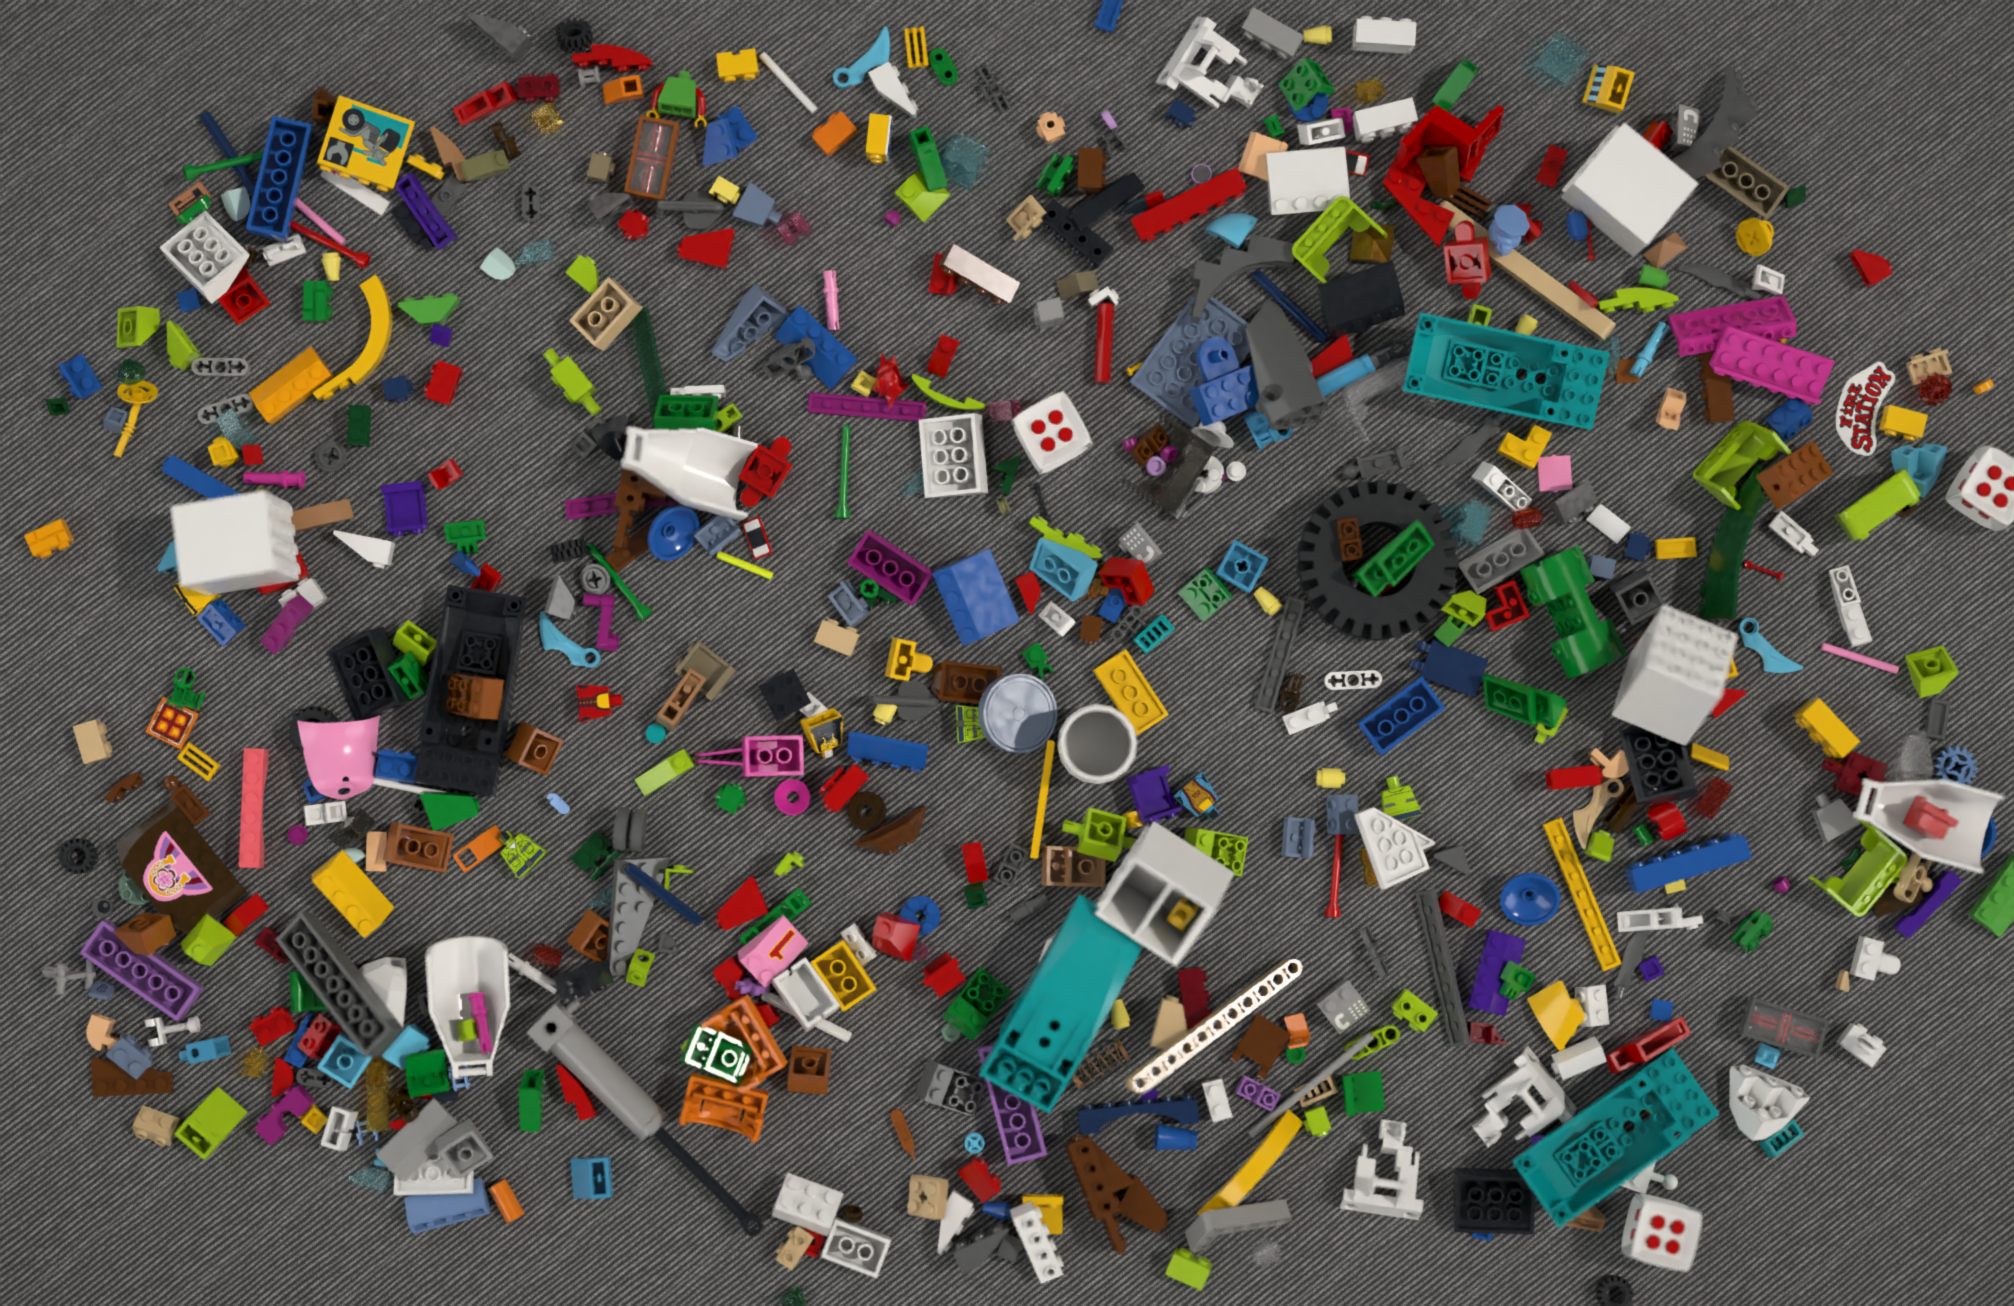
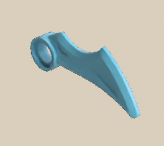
M886 26L866 54L848 69L839 68L834 72L833 80L838 88L846 89L851 85L862 83L868 70L888 62L890 39ZM839 74H847L849 77L848 81L840 83L837 80Z
M544 611L540 612V635L545 650L555 649L562 651L569 657L572 665L594 668L600 664L601 655L597 650L582 648L562 634L553 625ZM590 652L596 656V660L592 664L587 663L585 660L586 655Z
M1750 617L1740 620L1737 628L1742 636L1744 646L1754 649L1760 654L1764 663V671L1787 673L1803 669L1802 665L1779 653L1758 632L1759 624L1757 620ZM1746 622L1753 624L1754 628L1750 633H1746L1743 629V625Z

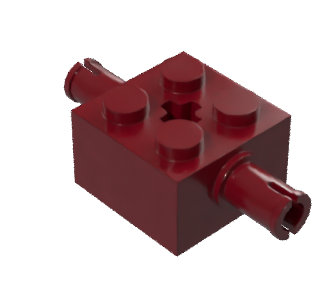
M1850 751L1843 757L1842 763L1825 757L1823 762L1827 764L1821 765V769L1837 774L1833 789L1858 798L1861 797L1864 786L1862 785L1863 780H1860V777H1858V773H1862L1863 779L1879 783L1892 782L1884 777L1888 764ZM1873 787L1871 788L1870 795L1868 798L1869 802L1871 801L1875 789Z

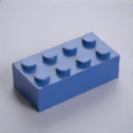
M1419 677L1356 723V725L1380 756L1446 708L1424 678Z

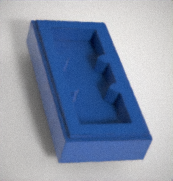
M1103 0L1094 28L1113 33L1124 0Z
M1111 588L1098 612V615L1113 623L1116 622L1126 604L1121 589Z

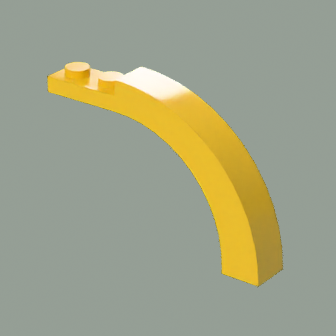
M376 274L359 285L367 298L371 312V331L366 347L360 357L348 369L313 392L320 401H327L334 396V392L338 389L343 390L351 384V380L356 385L362 383L373 373L385 355L392 331V310L386 289Z
M1288 1109L1275 1122L1270 1132L1243 1166L1199 1209L1197 1214L1200 1215L1211 1210L1234 1207L1277 1160L1293 1139L1303 1121Z

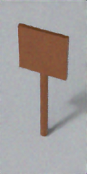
M1637 359L1615 360V370H1606L1605 374H1616L1617 384L1640 382V378L1633 376L1634 373L1631 374L1629 372Z

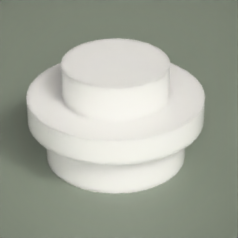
M1235 461L1228 465L1226 474L1230 480L1240 481L1246 474V468L1241 462Z

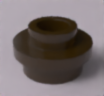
M849 1205L843 1212V1218L850 1223H856L862 1220L863 1213L859 1206Z

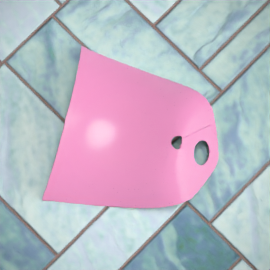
M380 715L371 719L352 722L311 723L297 721L308 773L314 787L320 794L343 800L360 794L372 786L375 776ZM346 776L349 778V781H342V779ZM341 788L350 789L348 794H338V790Z

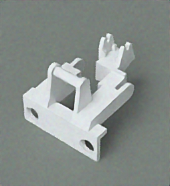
M1196 17L1156 80V83L1167 85L1173 90L1180 83L1216 109L1220 106L1216 101L1226 103L1229 97L1249 108L1264 85L1258 83L1256 79L1246 77L1243 80L1239 76L1234 75L1229 77L1225 85L1216 79L1209 80L1204 77L1214 57L1224 64H1231L1234 59L1238 63L1246 65L1247 60L1238 54L1240 52L1238 48L1213 31L1217 25L1208 17ZM1201 47L1208 52L1200 66L1191 65Z
M1529 1046L1525 1047L1521 1055L1514 1059L1515 1064L1519 1068L1482 1094V1097L1486 1099L1496 1092L1484 1105L1489 1112L1472 1125L1474 1131L1477 1132L1487 1147L1491 1146L1492 1143L1494 1144L1502 1135L1500 1130L1508 1124L1509 1119L1502 1109L1511 1103L1512 1097L1515 1094L1518 1097L1521 1096L1532 1110L1521 1119L1520 1124L1524 1129L1514 1136L1516 1140L1521 1139L1525 1135L1531 1137L1556 1118H1559L1562 1124L1573 1117L1577 1109ZM1532 1084L1546 1100L1540 1106L1527 1092Z
M1380 1120L1379 1139H1383L1380 1153L1395 1155L1394 1171L1398 1172V1181L1380 1179L1374 1176L1376 1159L1366 1158L1368 1146L1363 1144L1361 1156H1358L1356 1160L1354 1190L1344 1189L1340 1209L1413 1220L1419 1219L1423 1211V1200L1415 1199L1420 1152L1415 1151L1413 1165H1411L1413 1147L1402 1146L1406 1133V1123ZM1379 1186L1397 1189L1396 1197L1374 1194L1375 1188Z

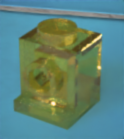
M1380 78L1358 81L1354 85L1357 105L1362 104L1363 100H1366V102L1377 101V98L1385 95L1384 84H1380Z
M553 102L547 103L531 113L542 134L548 132L553 134L561 129L559 125L563 121L555 110Z
M253 1047L250 1055H246L244 1066H247V1068L242 1070L241 1075L260 1079L264 1077L269 1057L268 1053H264L265 1049Z

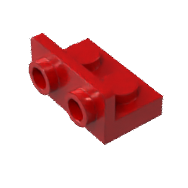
M1653 121L1642 137L1660 151L1674 131L1665 121L1660 123Z
M935 253L928 293L952 297V292L957 290L958 280H955V276L950 277L942 272L938 264L943 254Z
M278 1006L269 1011V1016L263 1018L261 1015L251 1021L252 1025L248 1028L253 1031L261 1047L298 1028L287 1007L281 1009Z
M319 1014L297 1046L309 1057L321 1061L341 1030L344 1031V1028L340 1024L328 1020L324 1015Z

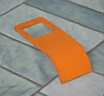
M495 825L453 855V858L464 873L505 845L499 839L502 835L501 831ZM467 848H470L477 861L466 868L458 855Z

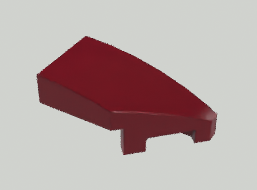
M266 926L256 939L255 944L286 965V953L276 941L279 934Z
M1468 1021L1470 1042L1507 1045L1505 1039L1500 1036L1497 1029L1491 1026L1490 1023Z

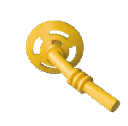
M142 380L127 381L122 383L117 389V394L122 400L133 403L128 421L124 424L125 427L122 428L124 431H121L122 436L113 454L121 458L129 438L132 437L131 433H134L133 429H136L135 423L141 404L153 401L158 395L157 387L150 382ZM142 388H146L150 391L146 392Z

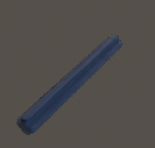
M209 111L200 115L201 121L226 159L239 157ZM244 164L233 166V170L246 187L248 193L254 196L256 182Z
M1257 270L1252 275V278L1318 342L1322 343L1328 337L1262 271Z
M630 862L626 865L624 871L693 925L699 926L703 917L636 865Z

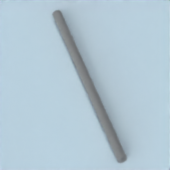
M1370 1032L1253 1127L1248 1132L1252 1138L1258 1135L1371 1042L1374 1036Z

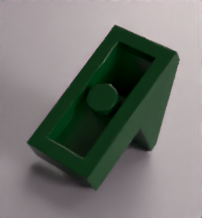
M1016 456L992 468L994 471L1007 475L1006 478L1002 477L999 488L1002 489L1001 494L1009 496L1021 457Z
M867 584L865 593L870 592L872 594L875 586ZM879 588L878 594L875 597H866L870 610H872L877 597H881L879 601L887 605H891V602L896 604L899 597Z

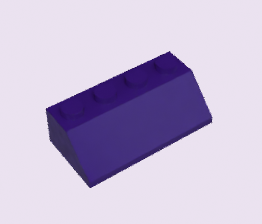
M1487 929L1466 1005L1505 1016L1510 999L1500 994V989L1505 982L1500 976L1509 960L1518 965L1520 964L1526 942L1525 939Z

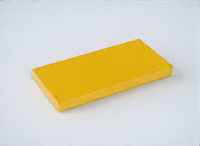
M1126 649L1093 670L1118 711L1123 713L1134 727L1136 736L1169 715Z

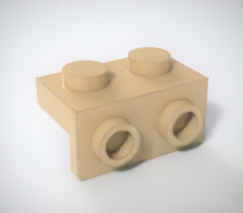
M1032 195L1028 196L1006 219L1017 232L1013 237L1015 241L1021 237L1023 240L1032 233L1030 229L1040 225L1043 222L1041 218L1046 214V211Z
M1941 348L1929 351L1930 355L1923 357L1922 354L1910 357L1911 361L1907 362L1906 366L1913 386L1952 373L1946 355L1949 353L1948 349L1942 351Z
M142 1105L133 1124V1133L140 1139L145 1140L147 1138L153 1140L160 1146H171L172 1137L180 1123V1118Z
M793 1226L787 1234L789 1239L786 1244L781 1243L776 1250L778 1256L775 1260L790 1270H793L814 1239L811 1234L805 1231L806 1228L797 1226V1228Z

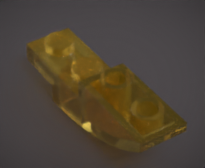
M386 1050L379 1057H372L366 1066L367 1132L388 1131V1113H390L388 1060L382 1056Z

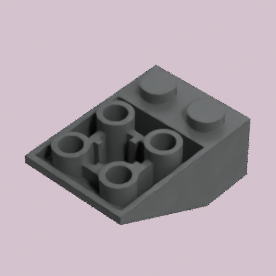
M928 1058L915 1096L923 1101L974 1117L987 1082L984 1078Z
M1000 1222L992 1226L991 1231L985 1233L983 1230L974 1234L971 1240L967 1241L965 1238L955 1243L953 1255L962 1275L981 1267L1009 1231L1008 1223L1003 1225Z

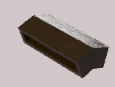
M1632 782L1628 784L1600 820L1616 834L1620 833L1642 805L1637 802Z
M1895 887L1887 889L1872 905V912L1878 918L1924 902L1921 889L1919 888L1912 902L1896 898L1893 893ZM1905 891L1906 897H1910L1912 895L1911 891Z

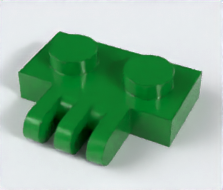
M484 519L444 523L447 543L457 542L458 552H463L462 547H465L466 554H471L470 546H473L474 554L479 553L477 540L487 538Z
M1509 960L1500 978L1505 980L1500 989V994L1514 1001L1521 990L1527 993L1536 975Z

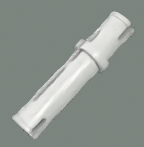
M512 953L508 955V966L518 971L519 975L528 977L553 994L557 992V989L554 988L556 987L555 980L529 965L530 962H524Z

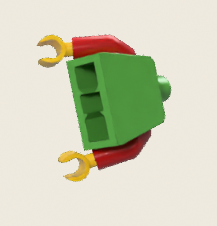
M680 71L678 78L670 76L667 78L666 83H662L654 90L650 105L652 109L647 112L646 116L650 117L652 113H655V118L660 119L659 113L695 118L698 115L695 126L698 129L697 122L703 120L705 129L707 126V122L704 119V115H706V100L701 89L696 87V81L689 79L690 73Z

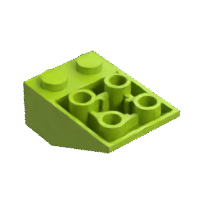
M1186 827L1184 841L1234 872V875L1242 876L1248 837Z
M218 1086L186 1119L174 1135L205 1160L211 1157L248 1111Z

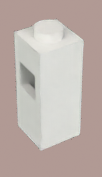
M1595 1036L1551 1055L1554 1062L1551 1063L1552 1069L1563 1080L1607 1062L1602 1046Z

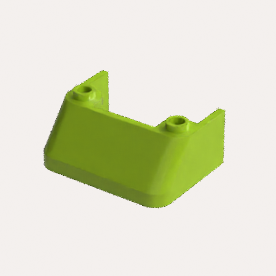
M1340 196L1330 204L1292 247V253L1322 283H1326L1327 281L1323 277L1328 273L1330 264L1323 254L1349 226L1354 231L1361 233L1365 232L1372 225L1385 238L1388 234L1346 196Z
M1743 420L1725 436L1694 470L1693 477L1720 502L1739 510L1741 507L1734 500L1738 493L1734 485L1758 459H1772L1777 451L1788 455L1792 452L1774 431L1748 420Z
M1897 469L1895 471L1896 474L1841 513L1833 514L1850 540L1855 541L1858 539L1861 542L1870 535L1868 532L1906 505L1911 507L1920 500L1918 497L1921 494L1906 469Z
M1856 819L1867 829L1861 838V845L1866 849L1863 855L1842 880L1836 876H1831L1822 883L1812 875L1809 876V879L1852 914L1860 917L1868 912L1907 863V855L1878 828L1867 821Z

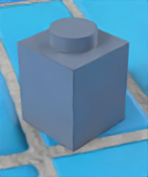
M1591 555L1589 559H1586L1593 577L1608 581L1612 580L1616 560Z

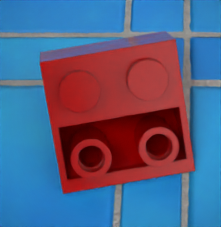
M974 1156L958 1170V1174L980 1201L984 1203L1001 1191L1002 1181L995 1172L993 1174L989 1172V1165L983 1157L978 1158Z

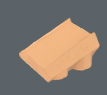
M1251 132L1238 167L1239 172L1268 182L1266 153L1286 151L1288 144L1257 132Z

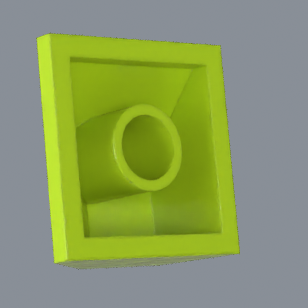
M920 170L910 176L895 191V196L923 223L951 195L945 188L929 192Z
M142 306L118 309L116 348L141 346L159 329L160 309Z
M169 320L167 322V353L171 357L169 361L175 368L179 367L185 370L192 365L195 359L203 356L180 325Z
M1943 645L1905 656L1913 686L1920 698L1940 693L1959 674L1957 667Z
M206 914L180 944L183 951L201 964L212 966L237 937L221 923Z

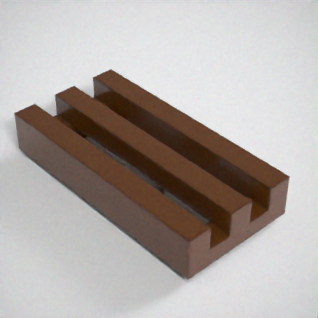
M1460 184L1459 190L1483 202L1485 206L1458 191L1454 192V196L1456 195L1481 209V213L1455 199L1454 196L1449 198L1448 201L1482 219L1492 201Z

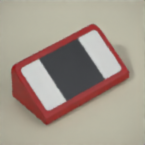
M1345 150L1347 172L1365 177L1369 155Z
M758 516L743 522L742 526L754 560L773 554L761 517Z

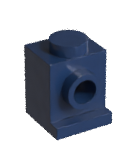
M1175 99L1166 113L1165 119L1167 121L1169 118L1173 119L1172 122L1179 127L1184 126L1187 128L1188 126L1191 128L1196 120V117H1194L1196 111Z

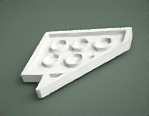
M1374 807L1354 815L1380 889L1389 888L1430 869L1423 850L1435 845L1433 840Z
M437 1149L405 1181L394 1175V1195L473 1194L474 1170L459 1179Z

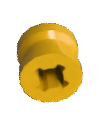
M1137 811L1123 814L1124 817H1127L1126 829L1145 825V823L1141 824Z

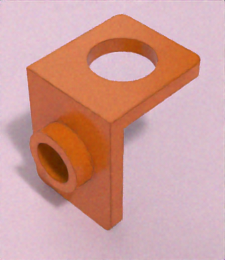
M1297 1013L1285 1016L1284 1020L1288 1033L1291 1034L1288 1048L1292 1049L1308 1045L1311 1036L1304 1014Z

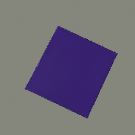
M1148 1089L1142 1092L1140 1103L1142 1099H1153V1102H1156L1159 1091Z

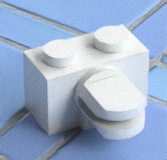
M1859 936L1849 974L1874 981L1877 971L1895 974L1899 971L1901 963L1896 956L1882 953L1884 942Z
M1850 1023L1836 1042L1865 1065L1873 1067L1886 1050L1882 1045L1884 1042L1875 1035L1873 1037L1869 1036L1866 1033L1868 1030L1861 1024L1855 1025Z

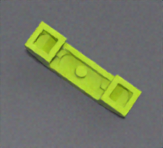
M912 374L911 378L915 385L926 396L943 406L961 411H982L986 407L985 404L969 397L966 398L963 404L930 390L931 381Z

